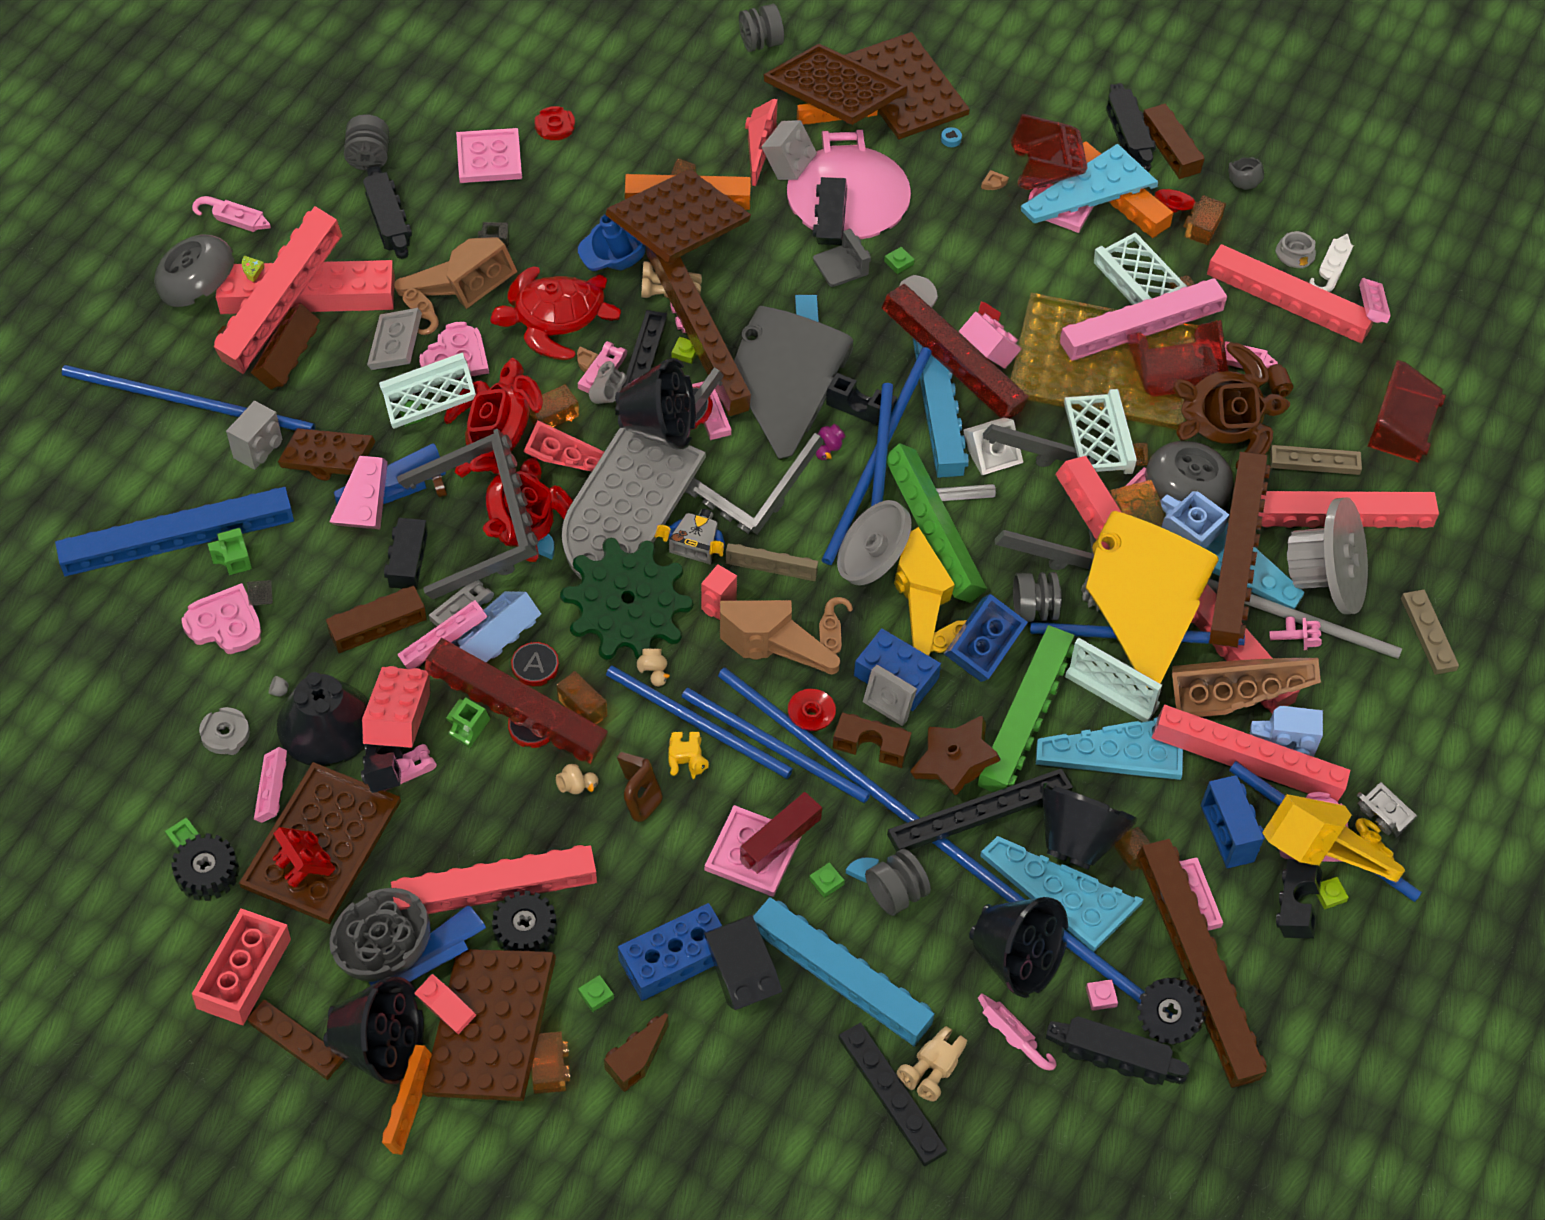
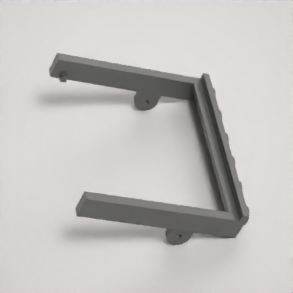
M715 367L694 395L696 414L716 386L722 385L721 379L724 375ZM814 433L754 518L694 477L685 492L695 499L697 496L704 499L702 503L711 510H714L715 507L721 511L719 515L729 522L732 520L738 522L737 527L745 533L749 534L751 531L758 535L773 512L776 513L782 508L785 495L824 440Z
M991 424L983 432V439L989 440L991 444L997 442L1039 454L1036 457V464L1040 467H1047L1056 459L1065 462L1078 458L1075 447ZM1088 455L1087 458L1090 463L1095 464V460ZM1089 529L1091 549H1092L1093 544H1094V542L1096 541V539L1094 538L1092 532H1091L1090 529ZM1003 530L995 538V545L1050 559L1049 567L1053 570L1063 569L1068 564L1091 569L1094 557L1093 549L1092 553L1006 530Z
M498 429L493 430L494 434L397 476L398 483L405 489L410 487L414 489L417 488L416 484L466 462L470 464L471 460L475 457L494 450L519 546L423 587L424 593L432 600L496 572L500 575H508L514 572V564L538 554L536 548L538 540L531 530L533 521L530 514L526 511L527 499L520 488L522 480L518 473H516L515 467H517V462L510 451L512 443L508 435H504Z

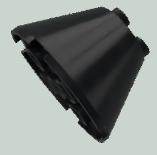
M676 358L666 359L624 386L620 392H616L615 400L617 405H619L620 415L618 416V424L620 428H625L629 432L675 450H683L690 445L692 437H689L690 430L694 429L696 424V404L690 376L684 375L681 369L684 368V365L680 360Z
M317 672L309 673L296 686L279 712L277 734L283 749L287 750V753L295 760L310 766L313 762L326 767L330 766L331 763L350 760L364 749L362 718L369 702L368 699L358 689L330 675Z
M1043 783L1042 800L1045 842L1048 849L1047 854L1066 861L1069 857L1071 858L1069 862L1089 870L1090 866H1094L1137 822L1138 818L1124 811L1110 808L1109 805L1057 786L1052 788L1049 784Z
M1040 897L997 905L987 904L983 907L982 914L976 925L971 928L969 938L973 940L975 950L1007 988L1017 996L1028 998L1029 994L1033 992L1039 993L1049 984L1061 964L1067 942L1063 941L1064 928L1068 929V917L1061 902L1051 897Z
M386 977L338 1005H332L328 1010L327 1032L323 1038L324 1045L330 1047L335 1055L381 1083H400L406 1074L408 1060L414 1051L415 1045L423 1044L424 1017L423 1010H418L415 1000L417 996L414 994L415 988L408 980L402 977Z

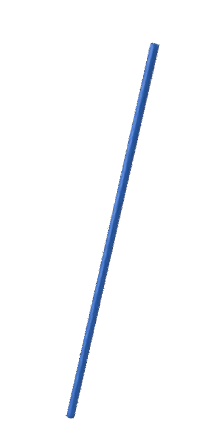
M723 668L719 672L718 677L854 783L870 792L872 797L903 821L908 823L920 818L810 732L796 726L788 715L727 668ZM947 838L932 842L1009 903L1026 900ZM1064 930L1063 941L1067 942L1066 947L1108 980H1112L1113 984L1139 1004L1141 1003L1139 998L1145 991ZM1165 1008V1011L1169 1013V1017L1172 1018L1174 1014Z

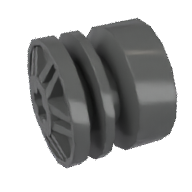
M774 3L760 6L758 12L755 8L739 12L740 34L748 52L756 51V48L758 50L763 49L764 42L768 48L783 44L784 29L782 19Z
M358 115L348 121L345 132L344 157L349 165L356 169L367 170L378 166L381 168L386 163L390 131L384 120L372 115Z
M1040 572L1037 583H1035L1032 573H1016L1013 580L1014 612L1027 622L1034 621L1036 611H1038L1041 621H1046L1048 615L1051 621H1057L1062 602L1061 587L1057 573L1049 572L1046 578L1045 573Z
M900 849L895 855L887 857V864L883 861L866 870L865 873L866 882L873 897L880 907L891 916L906 909L909 906V901L917 902L920 900V897L927 896L931 891L929 879L922 865L906 849Z

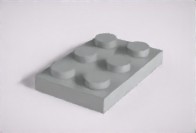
M418 308L380 314L367 364L371 370L410 364L422 315Z

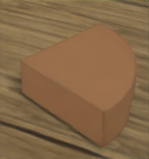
M990 170L982 182L981 188L985 190L1000 189L1008 183L1009 177Z
M579 347L577 362L580 369L586 373L599 354Z

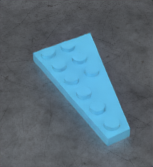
M1116 144L1021 205V211L1035 224L1058 217V214L1070 211L1072 213L1078 211V208L1088 205L1092 207L1119 199L1120 195L1130 192L1135 194L1139 193L1140 189L1150 187L1152 189L1158 187V181L1121 146Z
M1228 522L1225 530L1205 548L1219 558L1213 570V573L1219 576ZM1253 547V551L1257 552L1255 566L1250 565V569L1254 570L1253 583H1248L1247 588H1252V593L1264 599L1296 609L1304 595V591L1295 588L1293 581L1258 549Z
M1154 718L1153 721L1142 723L1135 721L1112 725L1092 732L1084 730L1081 731V734L1069 736L1062 734L1040 738L1037 740L1036 765L1181 780L1183 749L1152 739L1157 718Z
M999 836L981 851L980 856L1030 899L1051 897L1061 902L1068 917L1067 930L1093 952L1142 905L1144 900L1137 896L1134 898L1124 894L1119 888H1111L1101 884L1098 879L1066 865H1057L1043 855L1039 857L1027 852L1024 847Z

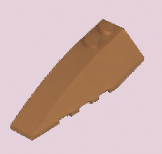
M1318 658L1251 659L1172 666L1176 709L1199 717L1226 715L1234 710L1249 707L1260 701L1270 700L1278 697V695L1294 692L1321 682Z

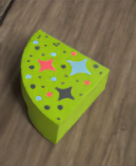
M244 256L242 259L243 272L250 281L255 282L265 267L264 262Z

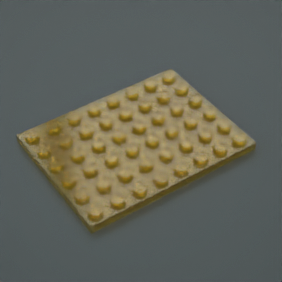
M1031 293L1019 346L1022 349L1016 355L1007 396L1065 407V397L1106 395L1109 390L1118 389L1126 420L1177 430L1179 424L1183 422V415L1180 410L1185 399L1179 398L1176 395L1173 385L1176 379L1190 382L1200 326L1184 323L1071 361L1060 344L1062 328L1070 324L1074 325L1083 322L1088 318L1104 315L1107 312L1116 311L1117 309ZM1103 402L1092 405L1100 411L1105 408ZM1079 404L1071 405L1073 409H1084V407L1080 406Z

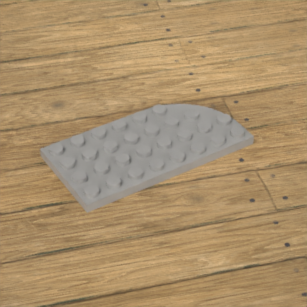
M620 428L572 502L563 522V548L567 561L575 574L582 580L580 573L573 568V559L578 555H584L593 561L601 560L604 556L602 544L607 538H615L619 542L620 548L626 553H634L642 541L648 540L654 543L657 526L665 525L705 460L706 452L690 445L686 449L675 450L629 432L625 428Z

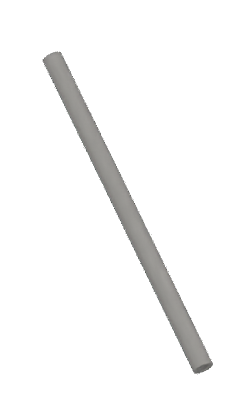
M1209 579L1207 584L1217 594L1219 582ZM1253 594L1250 596V602L1245 601L1247 605L1285 619L1287 617H1294L1295 622L1302 625V618H1306V621H1319L1321 627L1318 630L1396 659L1399 658L1402 651L1400 647Z

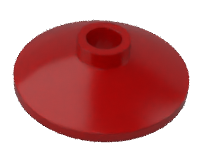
M1161 189L1156 191L1154 195L1155 198L1173 212L1190 210L1195 206V200L1191 196L1177 190Z
M818 689L801 690L792 696L788 704V715L791 721L799 728L808 731L826 728L832 723L836 713L833 699L827 693Z

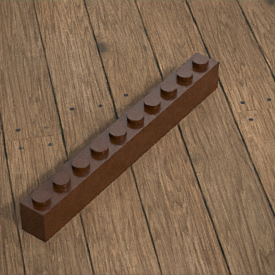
M647 247L646 255L707 375L711 373L714 367L724 375L721 379L722 385H717L715 391L728 416L749 411L751 393L682 259L678 257L670 262H666Z
M1240 452L1209 644L1238 648L1239 639H1244L1246 625L1241 623L1242 620H1247L1249 606H1244L1245 601L1250 602L1252 588H1247V584H1252L1254 570L1250 569V565L1255 566L1257 552L1253 551V547L1258 548L1260 534L1255 533L1256 530H1261L1263 517L1258 516L1259 512H1264L1265 499H1261V495L1266 496L1268 482L1263 481L1264 478L1269 479L1271 465H1266L1268 455Z
M1170 839L1142 845L1137 858L1185 976L1192 986L1196 985L1198 987V993L1200 995L1203 994L1205 1000H1202L1203 1004L1207 1006V1011H1204V1016H1206L1205 1025L1230 1086L1234 1088L1258 1081L1267 1072L1265 1058L1258 1052L1255 1034L1248 1028L1246 1013L1238 1004L1236 989L1228 980L1226 965L1223 960H1220L1216 941L1210 936L1207 929V919L1199 910L1197 895L1194 891H1191L1187 871L1184 868L1182 869L1179 862V852L1172 845Z

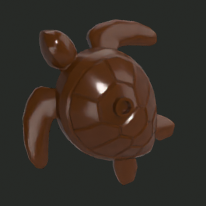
M1230 342L1226 345V349L1239 362L1245 374L1232 371L1217 372L1205 377L1195 386L1189 381L1176 379L1173 390L1179 398L1185 399L1180 411L1186 420L1179 424L1176 434L1181 441H1184L1199 433L1208 440L1220 444H1233L1250 439L1245 452L1265 455L1273 440L1272 428L1262 424L1265 414L1270 416L1280 415L1290 407V402L1277 394L1263 397L1259 387L1267 383L1269 375L1262 359L1249 348L1239 343Z

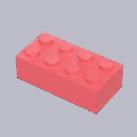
M394 666L381 668L362 718L363 744L413 747L430 697V671L419 668L402 669Z
M241 908L192 992L196 1009L243 1026L291 941L287 924Z

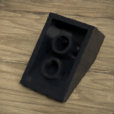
M752 915L704 933L727 1005L732 1009L737 1010L783 992L773 962Z

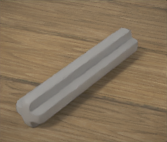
M994 484L936 488L942 501L993 498L996 495Z

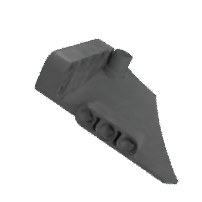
M758 306L748 326L742 331V340L734 362L751 393L750 409L777 458L783 459L793 456L805 432L808 433L827 398L828 386L835 377L839 367L844 368L853 351V339L844 332L806 317L775 308ZM749 336L757 337L755 340L747 339Z

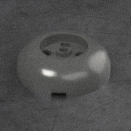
M207 234L195 235L174 245L160 260L155 272L154 283L159 297L169 306L183 307L194 304V299L203 294L206 297L210 295L226 280L233 268L235 259L232 256V248L223 239Z
M1194 441L1168 443L1155 451L1146 466V482L1151 485L1154 490L1153 495L1159 501L1167 494L1178 501H1183L1192 491H1198L1218 507L1224 509L1232 498L1234 476L1229 464L1217 451L1202 443Z
M384 888L367 893V898L357 904L352 902L336 920L330 935V951L337 965L349 976L367 982H378L386 977L399 976L411 968L425 951L431 928L428 912L415 894L404 889ZM393 897L405 901L410 907L400 911Z

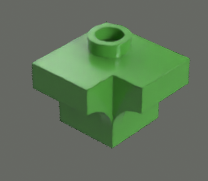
M240 528L218 533L219 541L208 543L213 564L224 565L229 575L252 569Z
M466 697L464 700L459 699L446 717L447 721L453 724L449 732L450 737L468 748H471L490 721L486 709Z

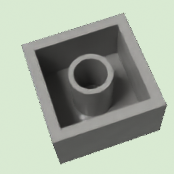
M801 120L781 121L761 146L778 180H797L817 154Z
M253 401L226 430L233 458L254 470L266 461L268 455L283 440L276 412L256 401Z

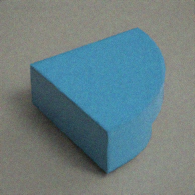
M547 534L538 542V554L552 559L555 553L554 541L550 534Z
M875 858L857 859L847 867L845 874L867 883L865 877L866 870L879 863V860Z

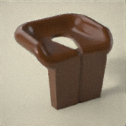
M621 752L617 759L625 778L629 780L624 791V800L632 819L636 822H642L662 802V792L649 759ZM640 787L646 788L644 794L638 798Z

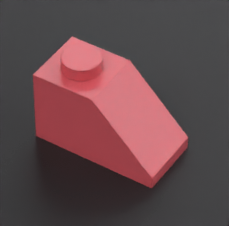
M433 974L414 993L426 1007L458 1035L476 1016L456 994Z

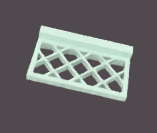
M1136 232L1107 248L1100 246L1095 249L1094 264L1132 305L1146 299H1152L1148 295V291L1161 293L1162 295L1187 287ZM1135 241L1139 245V249L1128 248L1127 245ZM1121 252L1123 253L1122 258L1112 257L1111 253ZM1125 253L1137 255V260L1124 259ZM1140 255L1149 256L1152 262L1139 261ZM1123 264L1135 266L1134 272L1125 270ZM1138 267L1150 268L1149 274L1137 272ZM1152 270H1162L1165 274L1164 276L1154 275ZM1135 279H1147L1148 283L1147 285L1138 284ZM1150 281H1161L1163 285L1162 287L1150 286ZM1165 283H1174L1177 287L1174 289L1165 288Z
M463 352L379 383L393 429L474 399L476 391L470 374V367ZM464 376L461 381L455 380L456 378ZM439 384H442L440 389L434 387ZM450 384L456 386L453 392L446 391ZM463 388L470 390V393L458 395ZM422 391L419 396L412 395V394H415V393H417V392ZM429 392L436 393L431 400L425 399ZM441 396L448 397L445 402L438 403ZM401 399L398 404L392 403L395 400ZM408 399L415 401L410 408L404 406ZM421 403L427 405L423 410H416ZM400 411L406 412L404 417L395 419Z
M1111 389L1106 395L1065 397L1064 405L1078 458L1089 455L1097 460L1096 464H1092L1096 472L1123 470L1124 474H1133L1137 459L1118 389ZM1103 402L1105 408L1100 411L1092 405ZM1079 404L1084 409L1079 413L1071 405ZM1088 410L1097 415L1093 421L1084 416ZM1101 418L1109 423L1106 429L1097 424ZM1081 420L1089 426L1082 430L1076 426V423ZM1092 428L1102 433L1098 439L1088 433ZM1105 436L1114 441L1111 447L1101 441ZM1086 438L1093 444L1090 448H1087L1080 441ZM1099 446L1107 452L1100 456L1093 449ZM1111 454L1118 458L1119 462L1111 463L1106 458Z
M1080 638L1076 640L1071 664L1066 671L1065 677L1142 722H1148L1159 707L1160 702L1158 698L1162 685Z

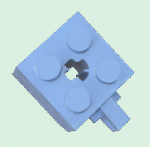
M1192 491L1183 501H1178L1167 494L1161 499L1159 508L1166 513L1161 528L1173 532L1203 548L1209 546L1225 530L1230 516L1198 491Z
M1279 706L1273 711L1270 721H1252L1250 735L1314 757L1323 736V710Z

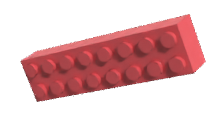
M314 206L312 211H308L305 214L299 229L296 228L292 232L291 240L279 250L278 258L275 262L270 263L266 268L265 276L261 281L259 280L255 283L250 297L242 301L237 315L229 319L224 333H220L216 337L214 348L221 361L240 373H245L341 239L342 233L337 219Z
M392 260L323 262L292 307L301 303L310 312L394 310L395 275ZM264 263L265 267L255 282L250 281L246 277L242 264L233 265L226 280L216 290V300L220 314H237L239 312L242 301L250 297L255 283L262 280L270 263Z

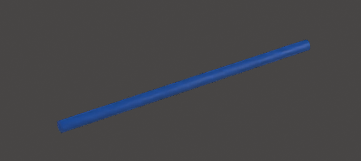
M923 347L891 412L888 445L931 356L932 351L929 348ZM877 444L823 555L822 562L827 565H832L872 481Z
M64 365L62 368V375L236 417H240L247 409L238 405ZM277 415L280 427L295 431L297 428L315 430L314 423Z

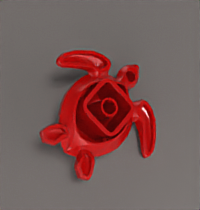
M533 266L519 274L510 285L507 296L508 302L512 306L496 307L491 314L490 322L502 327H509L522 322L528 327L524 334V341L530 349L537 354L552 359L568 360L575 357V351L554 342L548 336L578 331L588 325L596 315L604 320H619L621 310L615 305L603 302V290H605L607 278L603 275H597L588 281L567 276L545 277L535 280L540 274V269Z
M511 358L501 370L499 383L494 384L490 388L485 382H473L476 391L474 399L447 409L444 421L446 424L451 423L462 412L471 407L465 433L466 446L494 434L493 430L498 429L504 435H508L512 443L510 451H513L527 426L530 408L535 413L542 409V394L536 381L529 376L523 375L524 369L521 363L515 358ZM464 388L459 395L470 393V390ZM466 462L457 466L455 474L461 478L472 471L470 470L469 463Z
M494 452L481 454L471 460L469 464L470 470L474 472L493 471L498 473L487 488L486 509L489 521L484 524L482 529L488 537L498 538L506 546L518 547ZM530 458L522 463L520 470L516 473H518L522 480L520 488L527 499L526 511L530 514L533 521L531 530L539 542L550 532L552 527V509H555L565 519L573 500L560 486L554 485L548 488L539 481L542 474L540 464L537 458ZM538 554L526 560L529 562H536L538 559Z

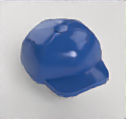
M605 214L601 217L600 223L591 230V233L578 246V254L582 262L591 271L606 267L620 271L625 270L639 262L646 251V246Z

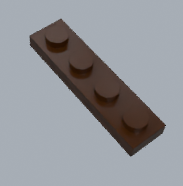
M263 1000L247 1018L251 1026L326 1080L345 1061L335 1055L330 1047H326L322 1040L266 1000Z

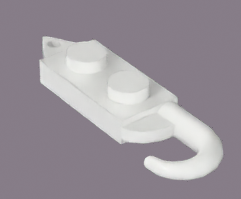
M1348 234L1338 239H1333L1320 266L1319 274L1328 282L1325 287L1319 288L1328 292L1335 288L1354 245H1351ZM1311 278L1309 283L1317 286L1314 283V278Z

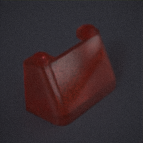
M1397 360L1367 447L1419 463L1422 455L1427 456L1431 445L1427 440L1438 406L1442 407L1446 397L1445 394H1442L1443 389L1408 363Z

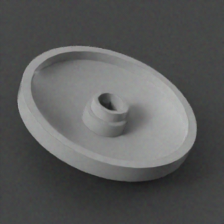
M887 500L871 506L856 519L847 531L838 552L837 567L844 579L854 585H865L880 578L894 565L902 554L910 536L911 516L908 510L896 501Z

